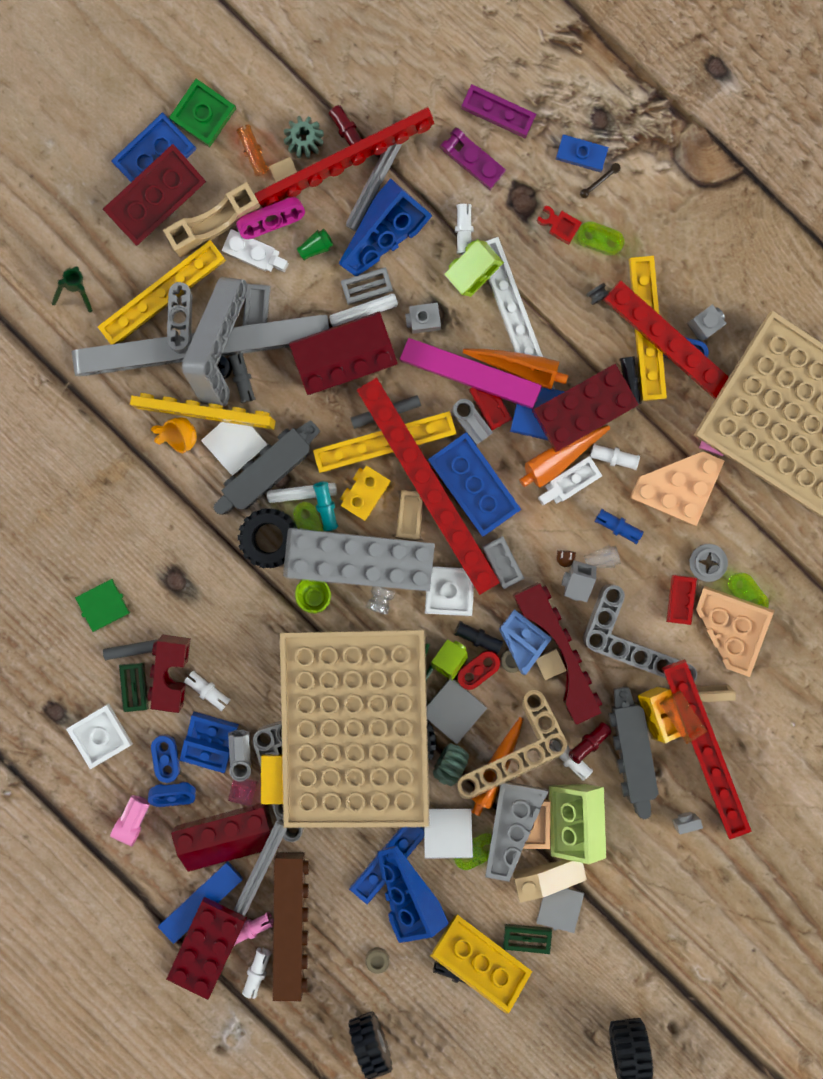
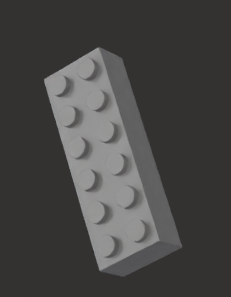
M288 528L283 576L292 579L430 591L435 544Z

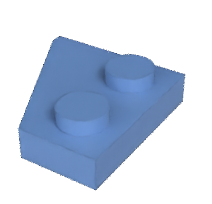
M515 609L499 628L521 674L526 675L552 638Z

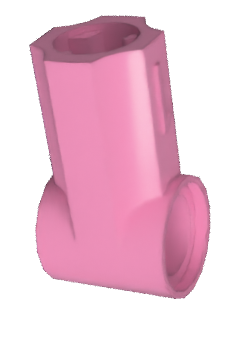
M135 795L130 797L122 816L117 820L110 834L111 838L128 846H133L142 827L140 825L150 806L147 799Z

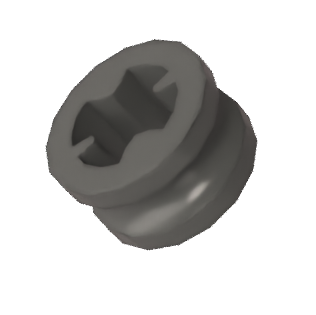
M605 283L586 294L587 297L592 299V305L604 299L610 292L605 290Z

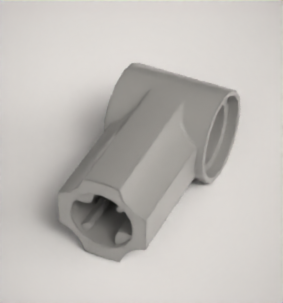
M461 399L453 405V417L458 420L476 445L493 433L470 400ZM465 404L468 406V416L462 417L458 414V405Z
M240 729L229 732L228 740L230 756L229 773L232 779L241 782L249 778L252 760L249 731ZM237 764H243L246 766V768L238 769L235 766Z

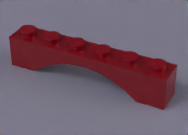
M537 582L514 593V599L522 615L545 629L561 652L567 670L563 702L574 724L578 725L601 714L599 706L602 705V702L597 692L592 693L589 687L592 681L587 671L582 672L579 663L582 662L580 655L576 649L572 651L568 643L572 641L566 628L562 629L558 622L562 618L556 607L552 608L548 599L552 597L547 586H541Z

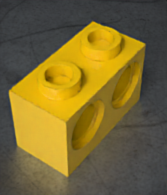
M655 687L637 695L640 705L644 709L646 723L653 740L667 743L686 734L671 689Z

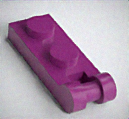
M455 127L450 133L451 137L447 141L444 140L440 148L486 188L491 190L504 175L506 169L466 137L459 128ZM457 143L463 146L459 152L454 148Z

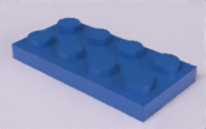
M467 432L428 459L482 537L521 510Z

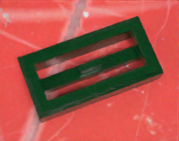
M144 662L119 665L123 712L148 710ZM137 668H138V675H139L141 706H139V701H138V690H137V680H136V669H137ZM126 669H130L133 706L129 705Z
M505 924L504 950L550 954L551 928ZM510 932L546 935L547 937L510 934ZM509 940L546 943V946L509 943Z

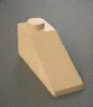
M566 859L513 872L520 903L546 897L587 880L583 863Z

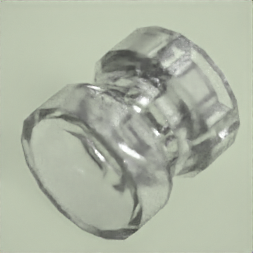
M373 586L371 590L373 597L368 600L366 608L388 615L390 610L389 600L394 598L395 592L384 587Z

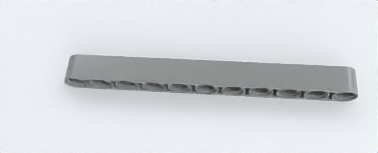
M317 315L233 327L222 356L290 347L289 342L330 329L328 316ZM191 333V341L195 333ZM178 335V340L173 342L180 346V343L185 340L182 339L181 335ZM167 337L71 351L75 376H88L183 362L186 352H174L167 343Z

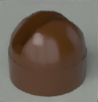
M557 550L556 559L558 564L562 567L571 566L573 560H575L576 552Z

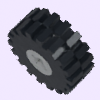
M371 1011L350 1019L348 1026L350 1028L349 1034L352 1038L351 1043L365 1078L375 1079L392 1072L393 1067L388 1043L375 1013Z

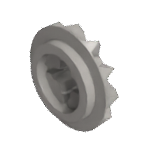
M713 544L700 545L693 550L689 559L692 573L696 578L705 582H712L721 578L728 566L725 552ZM707 556H710V560L717 563V565L709 566L707 570L704 564L699 563V560H706Z

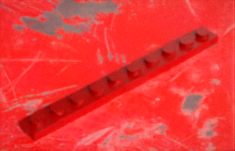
M376 377L358 388V394L479 595L499 584V580L378 378Z

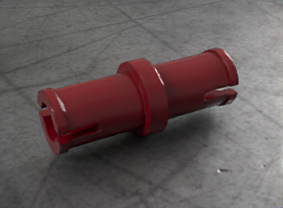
M337 105L333 107L328 115L338 127L339 135L345 138L349 146L362 140L356 130V124L350 121L342 106Z
M603 722L600 723L590 734H585L582 737V741L569 751V757L575 763L580 764L591 752L597 751L599 745L611 735L610 727Z

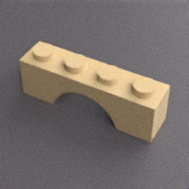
M246 182L228 192L223 200L211 210L193 218H183L163 231L174 251L181 258L209 240L235 227L240 217L261 209V206Z

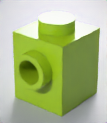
M447 639L432 660V668L453 681L468 659V653L465 651L466 647L458 641L451 642Z

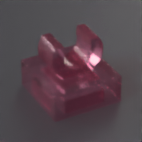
M233 779L228 801L251 806L257 781L246 779L240 782Z

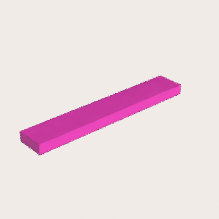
M408 338L400 357V361L530 409H534L542 389V385L411 338Z

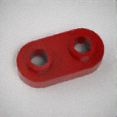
M491 651L481 652L458 672L457 679L460 686L467 690L477 688L498 671L500 667L499 657ZM486 658H490L492 660V664L490 666H485L483 664V661ZM467 673L474 675L471 681L465 679Z

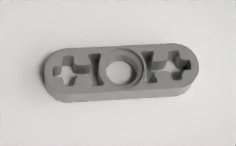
M183 282L174 283L170 287L168 295L167 343L176 353L186 352L191 343L193 295L188 285ZM180 290H183L186 294L182 295L181 303L183 306L179 305V299L175 295L179 294ZM178 312H184L186 314L185 321L180 324L175 323L173 320L174 315ZM176 329L180 330V335L182 339L185 340L184 342L180 343V346H177L176 343L173 342L174 340H178V332Z

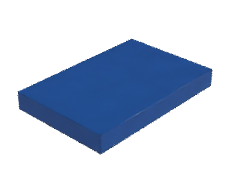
M162 112L111 162L132 182L172 144L177 147L186 159L196 150V147Z

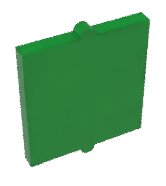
M113 579L75 597L82 611L81 616L86 618L92 632L130 614L123 600L124 595L120 594Z

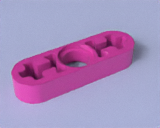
M291 197L243 215L238 219L236 226L242 238L253 239L299 221L303 218L305 209L298 198ZM276 215L273 221H265L268 216Z

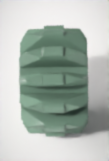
M298 116V123L295 124L293 121H290L289 126L291 129H284V134L287 136L284 139V143L289 146V153L296 152V156L299 159L305 153L306 158L309 159L311 151L318 154L317 146L324 145L321 139L324 133L323 130L319 129L320 125L317 121L312 123L311 117L308 116L305 122H303L301 116ZM306 134L307 140L305 141L301 140V135Z
M452 743L447 745L434 766V778L444 785L453 786L457 783L468 764V752L458 745Z

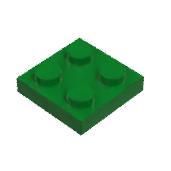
M196 78L169 119L210 148L237 108L230 101Z

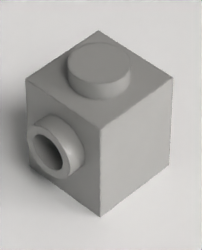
M438 302L409 306L410 313L405 314L407 328H412V334L441 330Z
M712 304L689 321L687 325L699 341H704L727 323L724 320V313Z
M573 560L569 573L565 572L561 585L565 586L564 596L575 601L588 602L596 581V566Z

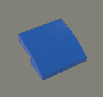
M542 387L534 409L565 391ZM516 404L510 432L548 440L532 412L533 409Z
M194 711L191 715L179 761L225 773L230 759L228 733L238 730L239 724Z

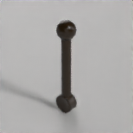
M614 163L606 174L587 189L581 190L580 196L587 198L593 189L613 173L617 174L620 171V164Z

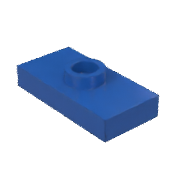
M563 134L556 160L601 173L609 147Z

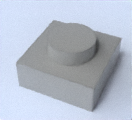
M691 812L678 815L677 819H673L674 828L679 834L703 829L701 819Z

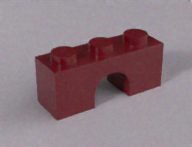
M162 634L154 642L152 655L155 656V664H152L150 670V678H153V687L150 686L148 692V701H151L150 709L179 713L184 706L186 684L174 681L169 675V668H184L189 660L191 638Z

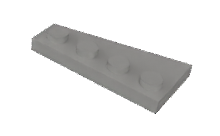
M510 782L500 785L485 877L510 881L522 849L531 833L530 831L537 819L543 801L548 794V789Z

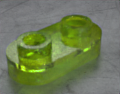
M585 222L577 232L578 242L582 246L610 256L618 254L625 243L624 237L619 231L595 222ZM590 232L593 238L587 239L585 233ZM607 241H614L615 247H609Z
M301 502L294 508L293 517L297 529L324 532L317 509L313 504ZM305 509L310 512V516L306 519L302 517V511Z
M735 573L730 577L728 587L735 597L749 602L756 599L758 605L766 608L769 607L767 596L750 575ZM739 580H742L743 587L738 589L736 584Z
M482 834L472 839L473 858H470L468 862H464L462 858H454L455 864L462 870H470L488 861L489 851H484L483 846L491 844L492 835Z

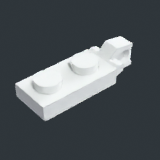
M232 229L221 250L224 254L265 272H271L273 267L285 272L289 264L287 260L278 257L280 252L275 250V248L255 239H244L239 232Z
M588 456L545 485L548 491L537 498L542 505L547 504L551 500H554L556 504L560 501L563 502L602 477V474L592 458Z

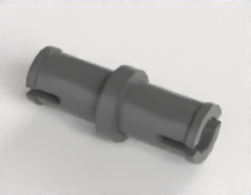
M243 353L228 357L234 374L232 380L237 385L241 403L256 400L250 382L252 377L251 374H248Z

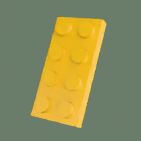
M458 914L454 915L430 955L506 1014L510 1013L532 973L529 968Z

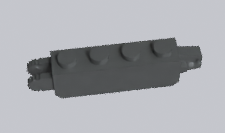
M310 420L298 429L292 428L289 430L287 428L277 437L279 441L273 446L271 444L265 446L259 452L261 456L255 462L251 459L241 468L243 472L237 477L233 475L224 482L225 488L221 490L224 495L218 502H215V512L219 515H226L228 511L235 507L237 509H248L311 454L310 444L321 432L319 428Z
M619 687L614 689V705L611 706L612 713H608L611 727H615L616 736H613V745L615 751L619 750L620 759L617 760L619 774L623 773L624 782L621 783L623 797H627L630 803H633L635 813H637L640 819L646 820L652 815L650 800H654L659 793L644 709L633 701L629 687Z

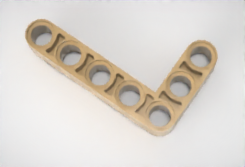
M537 690L529 691L522 701L523 710L538 741L461 777L457 785V791L464 799L474 798L559 758L567 748L566 739L541 692ZM531 697L538 699L540 706L538 708L530 707L527 699ZM538 720H548L550 728L548 730L541 729L538 726ZM550 741H558L561 745V750L553 752L549 748ZM531 750L538 752L540 756L539 761L531 762L527 757V752ZM510 760L515 761L518 764V771L513 773L507 771L505 763ZM486 771H493L497 779L493 783H488L485 781L483 774ZM463 782H473L475 790L472 793H465L461 787Z

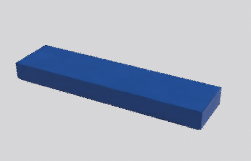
M400 827L383 849L397 846L407 858L424 839V827ZM378 854L349 888L352 893L367 905L386 883L382 879Z
M227 861L164 919L158 928L174 944L189 930L204 897L219 903L243 880V877Z

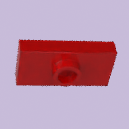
M475 388L469 389L491 431L512 420L500 397Z
M672 575L666 622L692 624L697 578Z

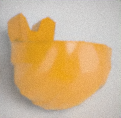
M184 417L170 419L163 426L155 425L150 429L154 434H159L154 439L155 443L160 445L166 441L179 453H185L192 449L197 440L194 425Z

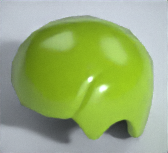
M302 579L296 586V603L303 611L311 614L324 611L330 604L331 591L329 586L324 581Z

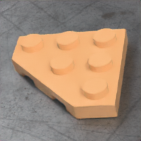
M702 451L639 476L630 499L688 524L697 526L725 460Z
M704 586L696 608L699 617L702 618L712 642L723 658L722 661L726 668L750 677L775 610Z

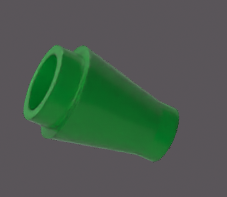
M322 229L321 231L316 230L297 250L302 259L306 260L330 251V247L334 246L327 231Z

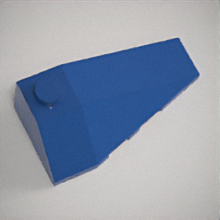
M390 178L375 196L339 264L354 276L360 275L376 264L386 252L397 249L399 247L398 244L408 237L411 239L417 235L433 215Z
M397 846L379 850L378 857L381 875L387 885L385 898L386 901L390 902L391 912L388 914L389 921L398 942L403 943L432 938L449 924L440 902Z

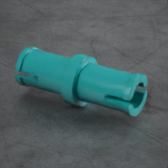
M328 482L315 483L313 489L315 490L318 503L316 509L320 512L323 530H335L338 528L334 513L335 502L331 500Z

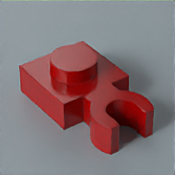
M545 206L543 211L548 213L549 218L543 219L538 217L537 223L541 226H551L549 234L569 245L582 222L564 211H561L559 216H557L550 206Z

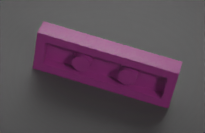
M471 84L461 105L462 110L525 139L536 117L535 113Z

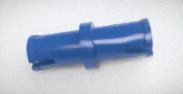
M604 509L600 510L594 521L613 531L612 534L616 536L619 534L636 545L644 531L626 523V519L622 517L619 519Z

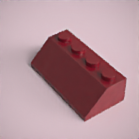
M380 311L289 342L307 396L398 365Z
M258 803L177 825L172 830L171 835L178 858L186 870L190 872L262 852L274 826L268 804Z

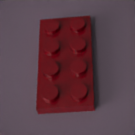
M172 144L112 199L103 210L129 239L138 246L203 186L206 181L177 147Z
M615 363L538 406L532 412L552 448L557 452L637 407L639 404Z
M204 897L166 980L209 1000L247 917Z

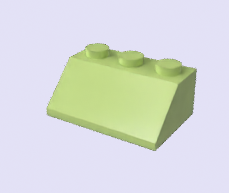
M588 784L550 785L551 856L584 864H592L605 859L604 787Z

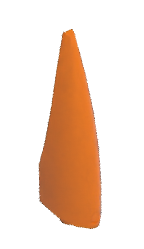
M463 349V353L514 376L542 385V387L552 390L554 381L563 384L567 382L568 375L557 372L560 361L504 350Z
M609 425L594 430L557 452L550 448L526 462L525 470L527 475L519 479L521 485L526 487L534 482L541 488L559 476L572 462L610 430Z
M519 717L488 764L515 751L523 718ZM510 760V761H507V762L505 763V767H506L507 771H508V768H509V765H510L511 760ZM486 771L483 774L485 781L488 783H493L497 779L493 771ZM500 785L471 798L476 802L471 812L480 816L484 807L491 809L499 792Z

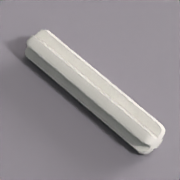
M389 294L329 316L332 327L379 311L383 312L397 307L398 302L395 294Z
M328 483L330 496L337 495L336 484ZM314 485L268 490L267 500L269 503L316 498L315 490L313 489Z

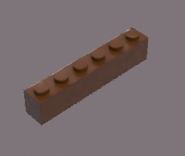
M277 852L274 858L273 1001L301 1002L303 993H307L308 978H304V969L308 968V954H304V946H308V931H304V922H308L309 908L304 907L305 898L309 897V884H305V875H309V860H305V852Z

